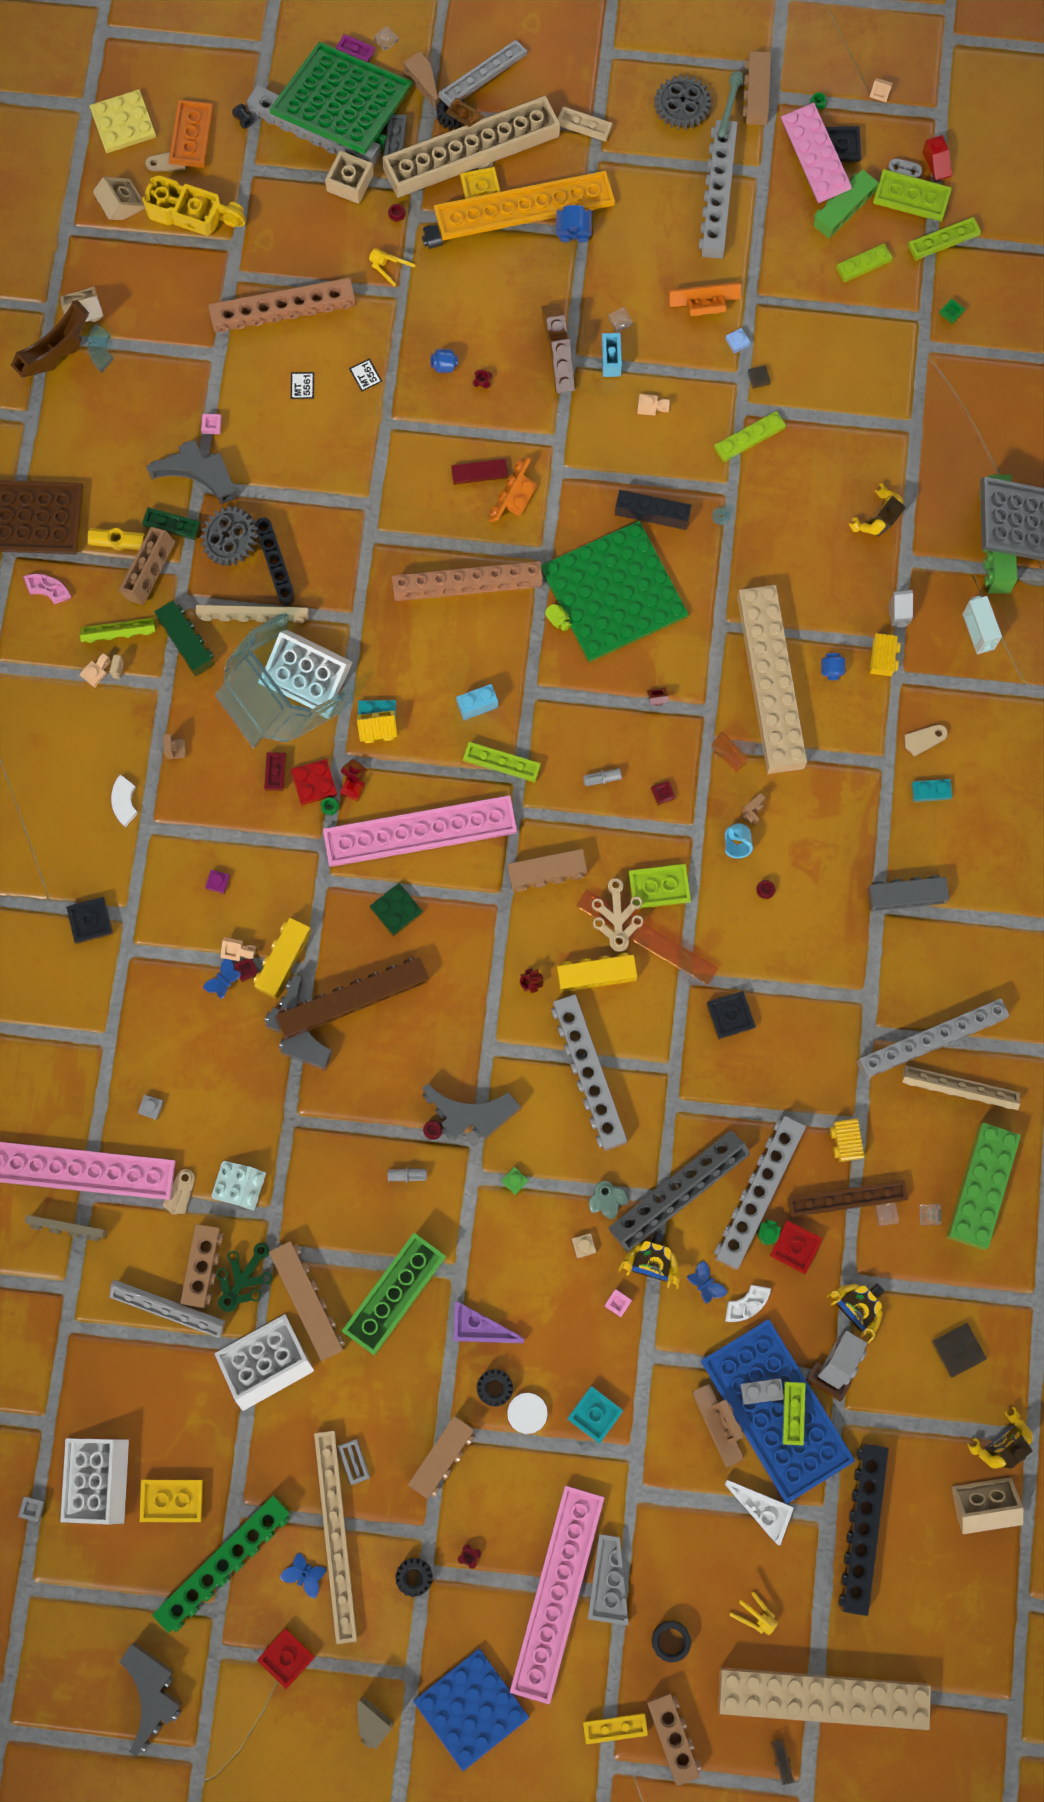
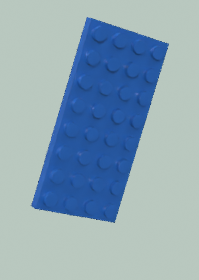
M769 1319L700 1361L723 1400H727L731 1405L736 1422L740 1424L742 1432L786 1504L855 1462ZM781 1379L784 1395V1382L805 1383L804 1446L782 1444L784 1399L743 1405L740 1384Z

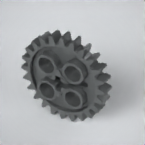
M679 75V79L676 80L672 76L671 82L666 79L665 84L661 83L660 89H657L654 99L656 114H660V120L665 118V125L670 122V128L677 125V130L681 126L686 130L689 125L693 129L694 123L699 126L700 120L705 121L706 116L709 115V110H711L710 91H706V85L701 86V80L695 82V77L689 80L688 75H686L685 79H682V76Z
M228 506L227 510L221 507V513L215 510V517L210 515L211 521L204 522L207 528H202L205 535L200 537L205 540L201 545L206 547L203 551L208 554L207 557L217 564L219 563L222 566L226 564L231 567L232 563L237 566L238 560L244 562V556L250 557L249 550L254 551L252 544H257L254 538L259 537L258 534L254 533V531L258 530V527L254 526L256 521L251 518L252 516L236 506L234 509Z

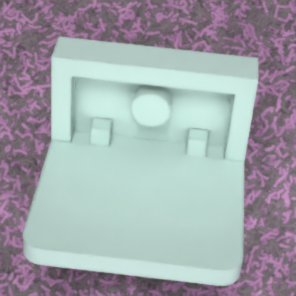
M223 1161L212 1192V1198L254 1211L266 1173L249 1166Z

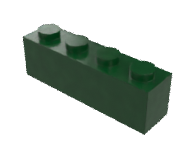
M172 600L154 611L157 619L195 677L214 666L212 652L209 648H204L202 645L205 643L199 633L197 635L194 633L193 629L195 627L190 619L186 620L183 616L185 611L180 604L176 605Z

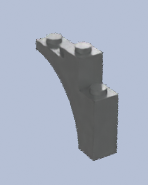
M187 441L178 447L179 454L169 455L166 459L153 461L150 465L146 466L151 479L165 476H181L203 484L217 497L220 505L237 499L236 491L221 454H210L203 459L196 441Z
M294 974L293 979H289L286 986L287 994L281 998L279 1003L280 1010L284 1008L293 1009L299 1003L303 984L302 977ZM272 1008L271 1012L268 1011L264 1022L268 1029L281 1034L275 1020L280 1010ZM308 1031L285 1041L282 1038L279 1045L282 1055L325 1071L333 1053L331 1049L316 1041Z
M429 1084L422 1088L424 1099L429 1104L433 1102L437 1107L435 1109L436 1113L442 1119L446 1118L441 1124L444 1127L442 1132L448 1139L452 1137L456 1140L473 1125L474 1128L472 1130L478 1138L483 1137L486 1140L521 1110V1106L508 1092L490 1102L466 1104L444 1097Z
M134 1642L130 1645L119 1663L132 1676L141 1701L140 1727L134 1744L129 1751L134 1756H137L140 1752L144 1754L151 1744L148 1741L152 1734L156 1735L163 1726L161 1720L166 1724H169L171 1720L174 1722L177 1720L182 1712L179 1709L182 1703L163 1690V1688L167 1689L174 1680L172 1677L174 1670Z

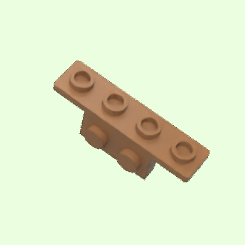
M709 1384L693 1391L692 1395L725 1466L730 1467L742 1461L744 1458L736 1441L744 1437L740 1424L734 1418L731 1405L727 1400L718 1402Z

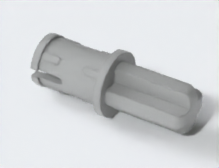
M620 768L608 771L600 770L598 773L583 776L585 786L601 783L605 785L606 782L622 779Z
M408 1167L406 1169H388V1182L406 1181L408 1183V1181L427 1180L426 1169H408Z

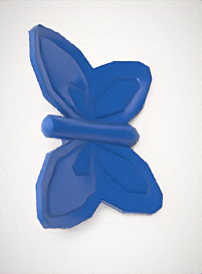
M224 959L221 963V974L218 973L216 975L219 979H211L203 986V989L207 992H217L220 999L225 996L227 986L230 987L231 982H234L241 976L240 972L234 970V965L230 959Z
M702 1261L697 1265L695 1274L688 1275L687 1279L693 1285L698 1286L697 1290H701L704 1302L708 1303L712 1297L721 1298L725 1296L727 1290L720 1284L712 1283L714 1281L712 1277L708 1279L710 1275L709 1267Z
M298 1553L293 1560V1567H288L284 1570L280 1579L287 1583H294L299 1580L297 1582L298 1586H301L304 1582V1590L307 1595L316 1598L319 1592L318 1580L323 1577L326 1569L318 1566L311 1568V1564L306 1565L305 1558L302 1554Z

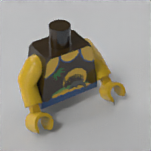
M879 484L881 489L874 491L880 498L885 499L866 523L861 524L859 519L855 517L852 519L854 523H849L850 528L853 532L861 530L862 532L879 537L895 523L905 510L903 498L899 494L888 490L884 484Z
M655 1232L652 1243L644 1241L643 1244L639 1243L630 1250L618 1269L620 1272L622 1268H625L627 1276L630 1272L667 1282V1288H669L670 1283L676 1284V1289L679 1287L678 1263L675 1255L671 1252V1248L663 1246L666 1235Z
M876 1283L870 1290L865 1285H843L826 1295V1297L831 1296L834 1301L831 1305L836 1304L853 1325L862 1332L860 1334L861 1338L866 1335L869 1338L867 1343H870L875 1338V1333L880 1326L882 1318L881 1308L883 1306L877 1299L885 1293L879 1284Z
M1012 1407L1014 1410L1013 1415L1009 1416L1007 1412H1005V1415L1011 1423H1015V1426L1012 1425L984 1450H982L980 1442L976 1438H973L976 1446L967 1444L971 1454H979V1458L991 1468L1005 1467L1011 1469L1019 1462L1025 1460L1033 1451L1029 1446L1032 1443L1033 1434L1025 1422L1020 1420L1021 1416L1014 1407Z

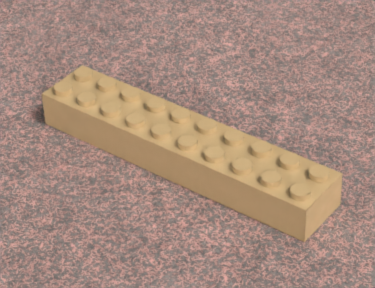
M546 96L386 155L383 157V170L397 198L460 175V173L468 172L487 163L559 137L560 123Z
M776 585L739 590L737 601L767 774L805 769L807 760Z
M720 1667L719 1714L930 1730L931 1686L927 1683Z

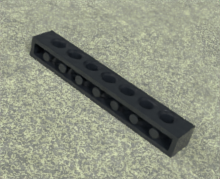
M862 1444L861 1448L858 1447L857 1460L860 1461L859 1468H855L854 1480L857 1481L856 1489L852 1490L851 1500L854 1501V1509L850 1510L849 1522H852L851 1531H847L846 1543H849L848 1552L845 1551L844 1564H847L846 1573H842L841 1585H844L843 1594L839 1595L838 1601L841 1611L863 1616L869 1615L889 1448ZM869 1460L875 1463V1470L872 1472L866 1469V1463ZM866 1481H870L873 1484V1489L869 1493H866L863 1489ZM863 1502L870 1504V1511L866 1514L861 1511V1504ZM861 1523H866L868 1526L865 1534H860L858 1531V1526ZM858 1544L865 1546V1552L862 1555L856 1554L855 1548ZM856 1565L862 1566L863 1572L860 1576H854L853 1568ZM858 1586L860 1594L853 1598L850 1595V1590L852 1587Z

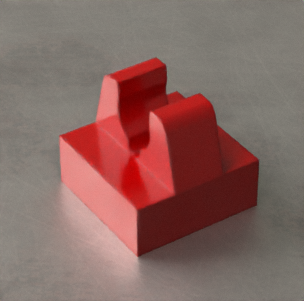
M347 777L340 795L358 801L365 783L359 780L354 783Z

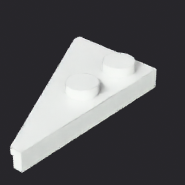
M726 1480L725 1486L773 1541L781 1545L794 1507Z

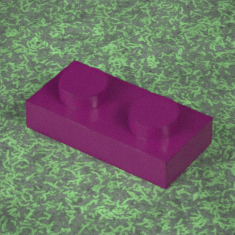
M343 34L336 49L368 63L375 53V47Z

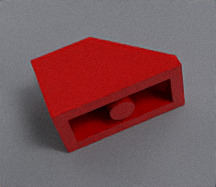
M943 135L926 140L922 152L934 181L952 177L949 149Z

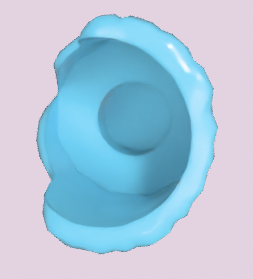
M733 824L727 828L725 832V853L731 858L737 859L750 855L753 850L750 829L744 824ZM732 840L742 841L743 843L736 845Z

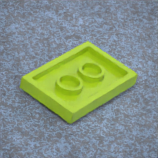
M686 864L630 870L628 872L632 898L639 897L642 900V905L639 909L691 902ZM638 900L633 901L634 906L640 904Z

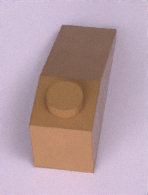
M419 51L403 62L404 73L436 109L438 95L431 67L432 63L427 56H424Z

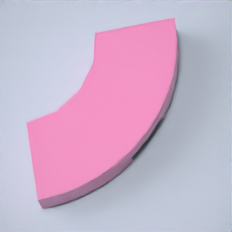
M45 574L24 576L31 595H46L54 604L72 598L64 584L57 579Z

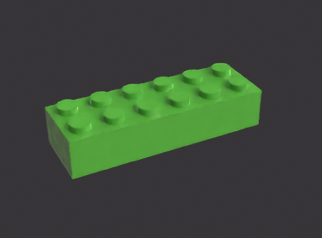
M1011 475L988 476L990 478L1012 482ZM980 489V492H979V499H980V500H981V489ZM982 549L986 557L983 560V569L986 570L987 575L984 577V586L987 587V593H1010L1018 580L1016 556Z
M986 1123L978 1125L946 1238L981 1250L989 1248L1020 1141V1134Z
M413 1233L343 1328L342 1332L376 1356L447 1257Z

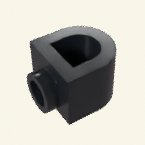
M428 225L423 228L424 236L421 237L424 247L428 246V249H433L443 245L437 225Z

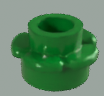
M817 92L810 98V103H814L816 108L821 110L826 107L827 99L823 93Z
M328 797L321 802L322 813L325 815L329 814L330 816L336 814L339 809V803L336 802L335 798Z

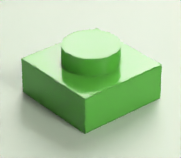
M515 1167L501 1180L514 1195L529 1181Z

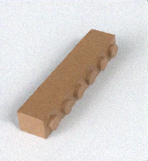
M289 1241L270 1251L269 1254L320 1360L324 1361L344 1351L342 1346L345 1345L341 1334L337 1335L334 1330L336 1323L333 1317H328L325 1311L328 1308L323 1297L319 1299L317 1295L319 1288L315 1280L311 1281L308 1276L310 1269L306 1262L302 1263L299 1257L302 1253L298 1245H293Z

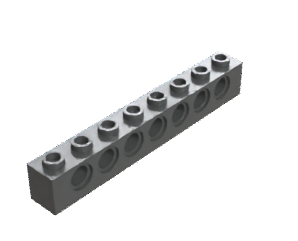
M731 1130L723 1135L653 1193L645 1197L638 1205L630 1209L623 1217L615 1221L608 1228L615 1240L628 1253L748 1157L750 1153L746 1145Z

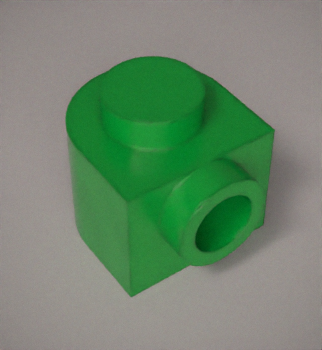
M766 1220L765 1223H760L757 1236L761 1244L770 1246L778 1240L781 1227L777 1226V1222Z

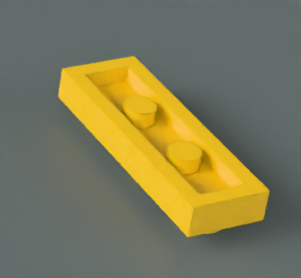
M645 1713L583 1721L586 1744L648 1736Z

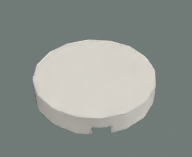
M523 1393L516 1396L509 1404L507 1411L511 1426L524 1434L535 1433L540 1430L546 1423L548 1415L544 1401L532 1393Z

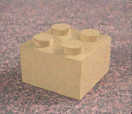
M339 151L325 179L327 192L359 204L374 175L372 163Z

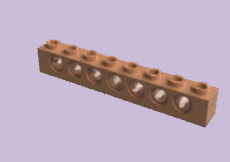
M350 278L208 304L214 332H226L235 328L243 329L246 326H259L267 322H279L282 319H295L303 315L311 316L319 312H331L335 309H348L356 306Z
M539 561L392 576L395 601L542 587L541 563Z

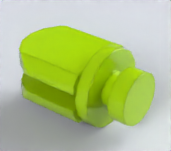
M553 604L546 609L545 615L557 629L561 628L563 632L571 627L572 624L568 621L570 617L560 605Z

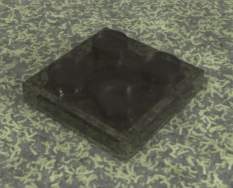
M968 1323L931 1341L950 1378L987 1359Z

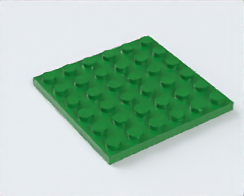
M318 42L272 104L270 114L365 155L411 90L413 81L322 42Z
M640 521L541 565V571L558 605L570 617L568 619L572 624L570 628L588 663L689 617L681 598Z

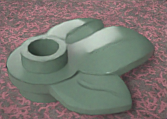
M609 1181L597 1183L594 1190L595 1194L589 1200V1208L592 1213L601 1210L609 1219L616 1217L618 1205L628 1204L625 1192L621 1188H615ZM603 1188H608L607 1194L601 1193Z

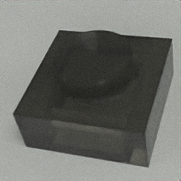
M766 365L748 369L752 389L770 385L771 381Z

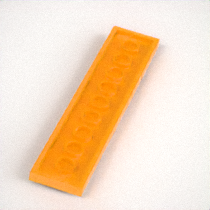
M606 171L438 204L434 205V212L443 241L556 218V211L558 209L562 211L564 206L579 205L588 211V209L595 210L614 206L615 200Z

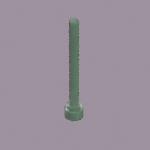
M734 71L730 75L729 83L731 89L718 132L720 137H724L726 134L737 90L744 81V75L739 71Z

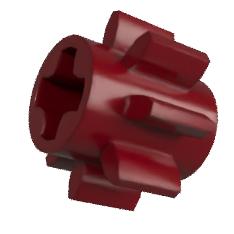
M527 969L524 974L520 975V985L525 992H538V988L543 987V976L539 970Z

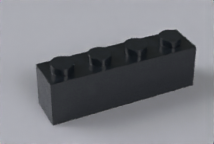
M619 490L615 515L687 530L692 505Z

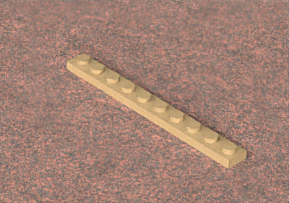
M335 1431L314 1433L336 1644L357 1642Z

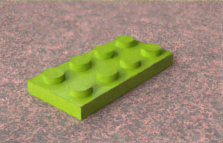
M883 169L873 204L942 222L952 187Z

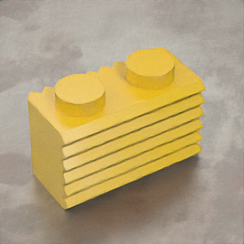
M875 634L872 644L870 674L892 676L894 671L898 670L899 660H896V653L899 654L901 643L897 642L898 636Z
M394 711L357 715L361 742L373 743L377 739L382 738L384 741H390L397 737Z
M858 1118L833 1122V1127H830V1135L832 1139L835 1138L836 1146H833L834 1157L838 1158L839 1162L863 1159L864 1151Z

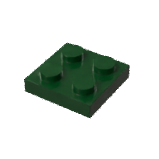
M400 883L369 906L393 937L423 914L421 908Z

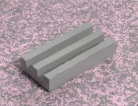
M358 1439L339 1445L338 1448L350 1484L353 1485L369 1479L370 1475ZM351 1445H355L365 1475L361 1477ZM346 1447L357 1476L355 1480L343 1449Z

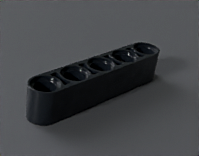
M259 518L255 523V526L258 527L256 532L259 535L258 538L278 599L282 605L289 606L295 601V594L271 521L268 518ZM262 527H268L266 531L260 530ZM268 543L274 544L272 547H266ZM274 559L279 560V562L276 564L271 563ZM279 576L285 577L283 580H276ZM283 593H290L288 597H282Z

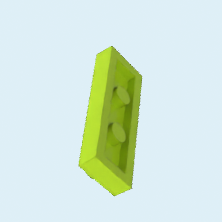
M884 243L837 264L836 269L845 283L891 262L893 257Z
M784 1382L782 1444L804 1446L805 1383Z

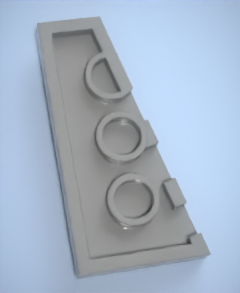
M599 1534L588 1619L629 1626L620 1537Z

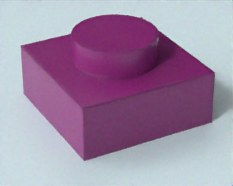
M211 870L205 888L225 894L230 875Z

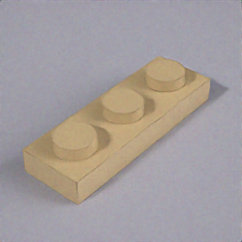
M564 106L558 117L561 127L605 142L612 129L611 122Z

